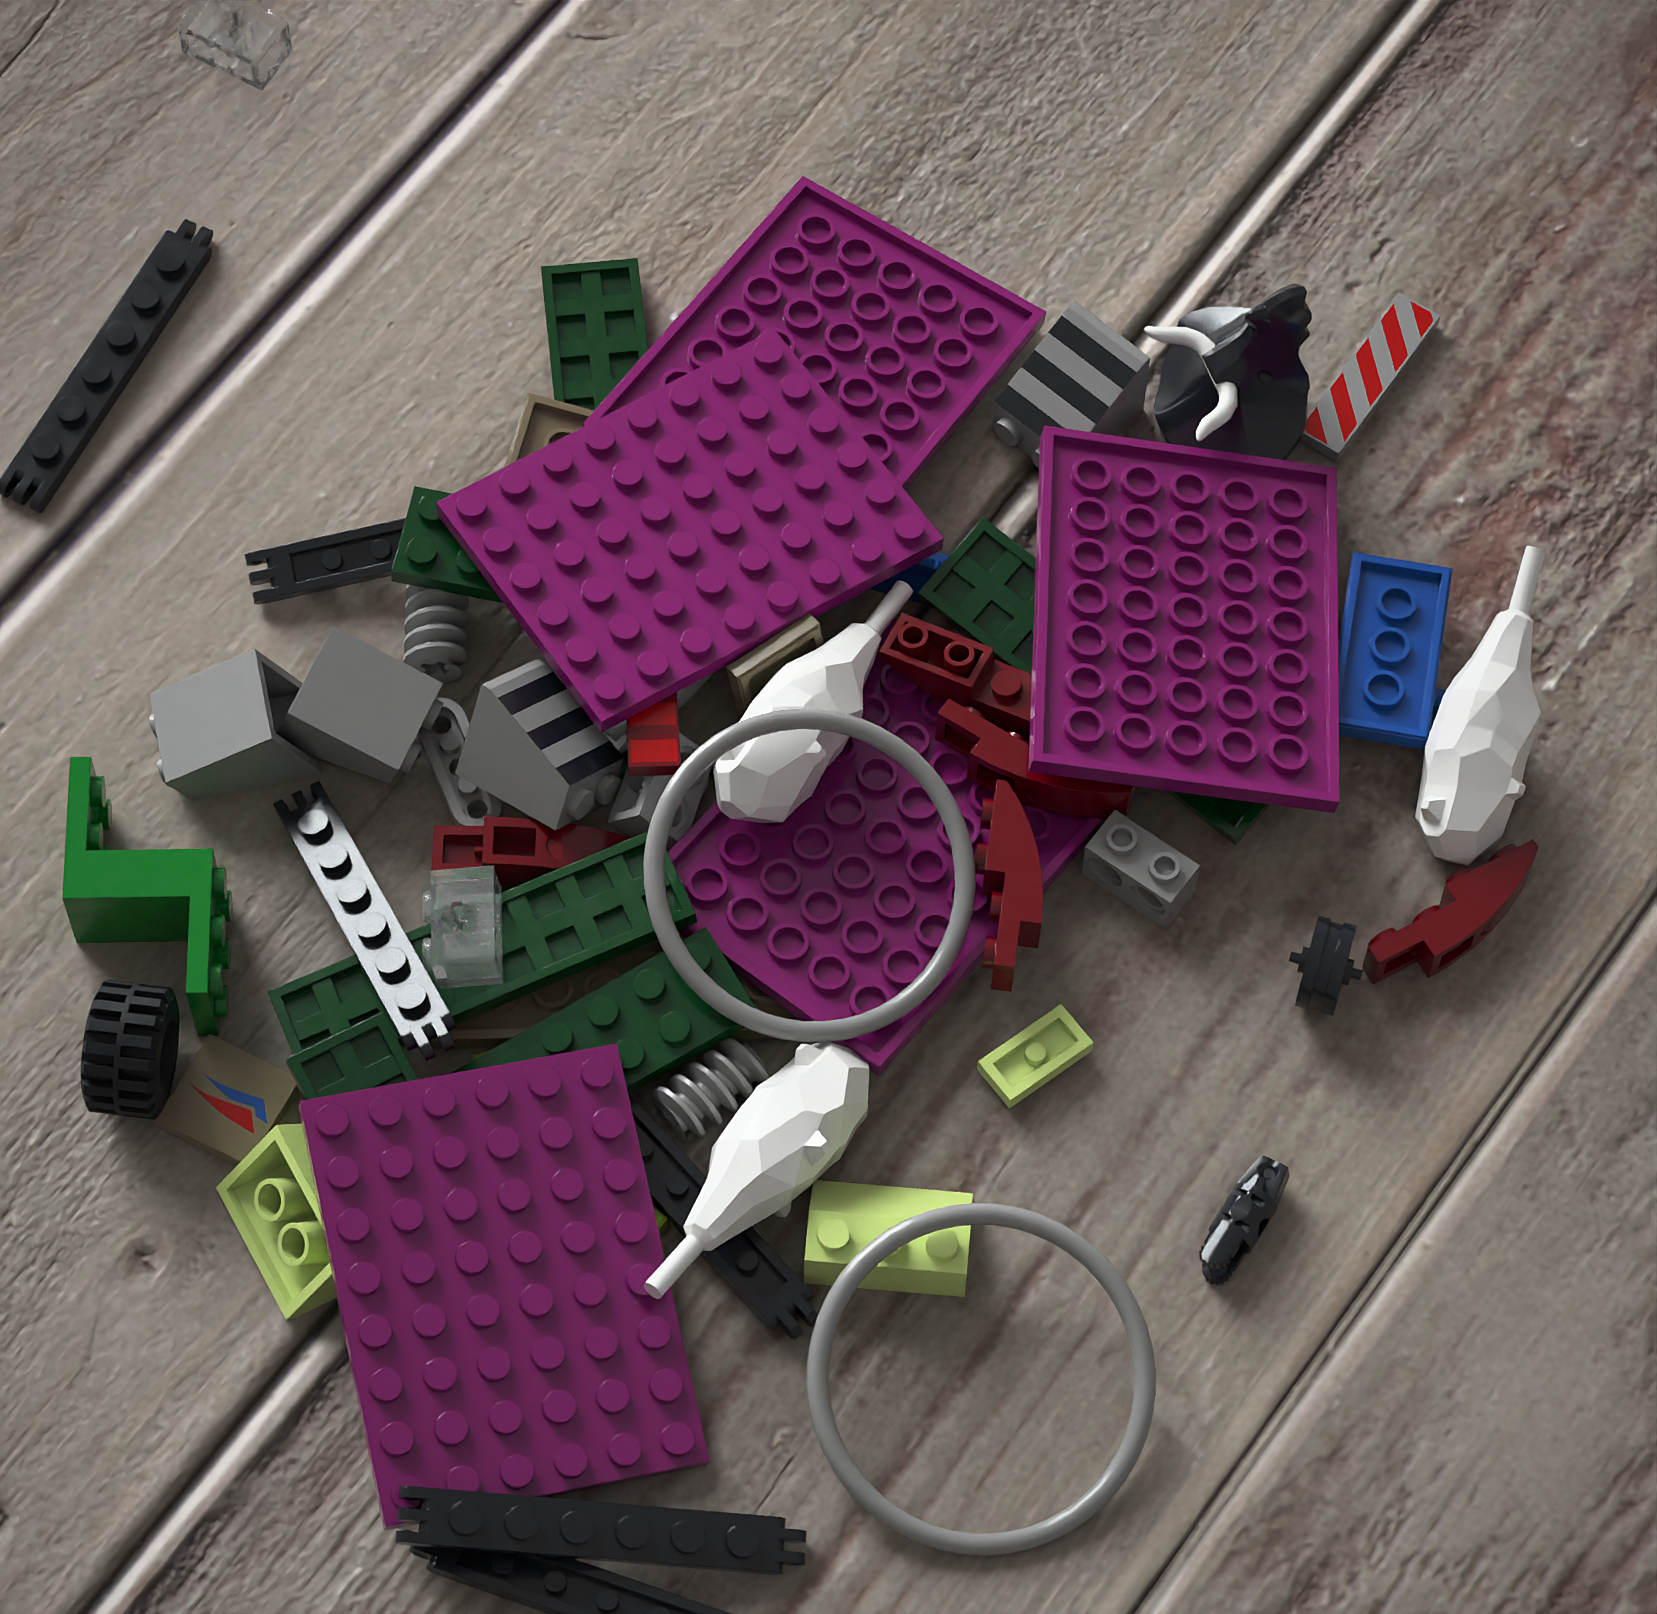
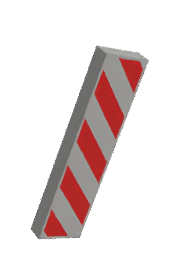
M1399 292L1307 415V426L1300 441L1338 462L1439 325L1440 315Z

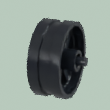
M1318 916L1310 948L1303 947L1302 954L1291 951L1289 962L1299 964L1297 972L1303 973L1295 1006L1304 1009L1311 1007L1321 1010L1320 1013L1333 1016L1341 985H1348L1350 978L1361 980L1363 970L1353 968L1355 960L1349 959L1356 925L1345 922L1342 925L1331 922L1330 918Z

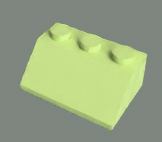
M302 1123L276 1125L223 1179L216 1189L285 1319L291 1320L337 1298Z
M816 1180L812 1186L804 1257V1283L833 1286L849 1262L868 1243L887 1229L929 1210L950 1205L972 1203L973 1193ZM971 1225L935 1231L907 1243L883 1259L857 1288L965 1297Z

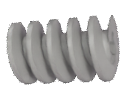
M407 584L406 598L408 601L405 604L407 619L404 622L406 637L403 643L406 654L403 657V662L443 684L462 678L463 671L458 666L467 660V651L463 646L468 642V635L463 629L468 625V615L464 611L469 607V597Z
M727 1037L719 1042V1052L709 1050L703 1054V1065L697 1062L690 1063L686 1066V1077L676 1074L669 1079V1089L659 1086L652 1091L653 1104L659 1116L682 1143L687 1142L684 1132L688 1129L699 1138L706 1135L701 1121L704 1117L716 1126L722 1124V1118L718 1110L719 1106L723 1105L733 1114L737 1113L739 1107L735 1095L740 1093L748 1099L754 1091L752 1082L756 1081L761 1084L770 1078L757 1053L744 1040L740 1038L734 1040Z

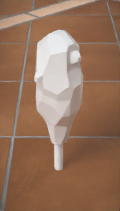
M1526 546L1509 609L1496 615L1470 660L1452 680L1442 698L1425 745L1415 819L1433 855L1446 862L1468 866L1494 848L1503 835L1515 800L1523 796L1526 786L1522 783L1525 765L1541 714L1533 690L1530 672L1533 620L1528 615L1546 554L1545 550L1537 547Z
M897 581L864 624H850L816 650L784 665L752 701L739 722L753 716L788 709H822L862 718L863 686L874 663L881 641L880 636L912 595L913 590L909 584L904 581ZM787 730L759 736L728 751L718 759L713 771L717 804L720 811L729 818L759 823L783 822L802 802L812 796L822 774L842 752L849 736L822 730Z
M818 1042L812 1045L800 1044L796 1049L795 1057L789 1063L755 1088L752 1095L737 1111L712 1147L708 1178L683 1226L686 1238L644 1283V1288L648 1294L656 1299H660L702 1251H712L771 1214L779 1217H786L791 1209V1201L810 1187L831 1165L841 1158L856 1129L867 1117L869 1064L849 1048L831 1042Z

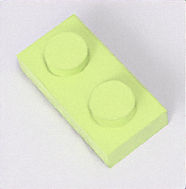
M1060 1004L980 1059L977 1070L1010 1109L1093 1050L1094 1042L1063 1005Z

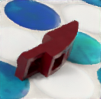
M902 613L879 651L880 658L900 674L944 703L951 699L963 707L970 706L978 710L987 721L1006 732L1012 731L1019 735H1022L1024 730L1030 732L1032 674L994 660V648L907 614Z
M948 699L937 713L935 740L969 759L967 779L995 793L996 780H1006L1021 804L1048 812L1097 819H1108L1114 810L1124 816L1129 814L1135 786L1028 772L1029 743L1021 735L1012 731L1006 732L987 721L978 710L970 706L963 707L951 699Z
M997 779L994 799L984 798L980 829L990 830L988 844L978 843L975 874L984 875L982 895L992 896L989 922L999 923L997 938L986 937L983 968L993 969L991 989L1011 992L1017 946L1038 948L1043 910V883L1038 848L1029 820L1008 781Z
M484 817V826L434 825L431 874L433 881L528 882L632 837L571 823L554 830L536 819L514 817Z
M1532 839L1519 847H1516L1515 844H1509L1495 852L1490 857L1489 862L1474 870L1471 866L1461 868L1446 880L1439 906L1434 905L1423 910L1413 919L1412 924L1398 931L1394 928H1389L1373 937L1368 943L1362 966L1372 984L1418 962L1426 976L1430 978L1452 965L1478 945L1508 913L1521 893L1539 848L1536 842Z

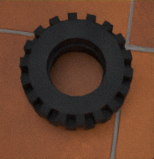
M105 980L100 986L89 1010L81 1056V1089L89 1112L156 1119L162 1111L170 1094L179 1045V1006L174 990L171 987Z

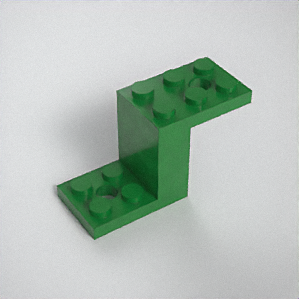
M70 757L62 899L76 943L188 941L186 996L197 1036H208L209 1034L219 1036V1017H228L229 990L227 985H223V969H230L231 945L230 938H225V922L232 921L233 902L232 892L227 890L226 868L217 867L213 848L109 850L108 846H103V830H111L112 803L110 799H106L104 776H96L91 757Z

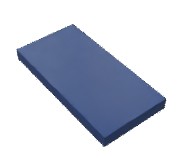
M1353 552L1338 641L1340 736L1425 750L1430 732L1453 568Z

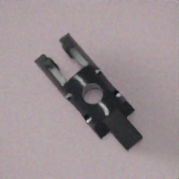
M1260 1155L1235 1184L1224 1205L1217 1213L1209 1227L1210 1233L1204 1241V1246H1201V1251H1199L1203 1276H1205L1206 1281H1210L1211 1285H1223L1225 1281L1229 1280L1228 1278L1232 1276L1233 1271H1236L1245 1254L1251 1253L1263 1230L1268 1225L1277 1209L1289 1179V1170L1284 1164Z

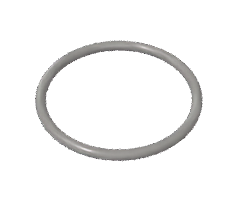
M822 709L773 711L733 724L711 737L682 763L668 782L651 818L645 843L643 869L647 907L655 933L672 966L685 983L703 1001L720 1014L741 1026L775 1038L798 1042H832L866 1035L890 1025L922 1003L941 983L956 960L969 930L976 889L975 861L966 822L956 800L934 768L902 739L878 725L841 712ZM809 729L835 732L865 742L887 754L917 780L930 797L945 826L953 855L955 891L949 924L942 942L922 973L908 987L889 1001L862 1014L829 1021H800L774 1016L750 1007L718 986L700 968L680 938L672 919L667 901L664 863L666 845L677 810L688 790L712 763L728 751L759 736L779 731Z
M969 1203L937 1208L910 1217L880 1234L849 1262L828 1292L816 1319L807 1360V1392L814 1430L822 1451L843 1486L867 1512L898 1534L922 1545L957 1554L993 1556L1017 1553L1057 1540L1077 1529L1097 1514L1113 1498L1138 1461L1148 1436L1156 1396V1368L1152 1342L1140 1306L1128 1284L1096 1247L1063 1224L1039 1213L1007 1205ZM994 1225L1013 1228L1047 1240L1069 1253L1086 1267L1110 1296L1120 1314L1132 1351L1134 1367L1132 1410L1126 1433L1109 1467L1080 1499L1065 1510L1037 1524L1007 1532L967 1533L949 1530L929 1524L895 1506L871 1485L851 1459L842 1442L831 1407L829 1361L832 1343L843 1311L857 1287L883 1259L898 1248L924 1235L952 1227Z

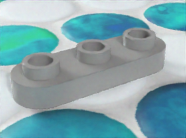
M435 698L444 704L431 729L428 730L421 726L417 737L455 826H484V817L504 816L503 802L473 783L451 773L458 766L470 723L463 708L457 702L448 698ZM438 726H448L450 728L445 734L434 732V729ZM474 810H483L487 813L479 819L469 816Z

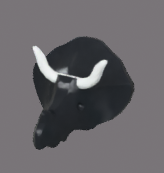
M1291 284L1280 288L1253 309L1234 306L1207 307L1188 313L1179 320L1177 327L1147 326L1144 328L1145 333L1150 338L1161 343L1171 344L1162 363L1160 383L1154 402L1157 424L1169 444L1286 460L1299 444L1307 426L1310 382L1309 375L1299 358V348L1310 335L1307 326L1312 320V312L1305 301L1307 291L1304 286Z

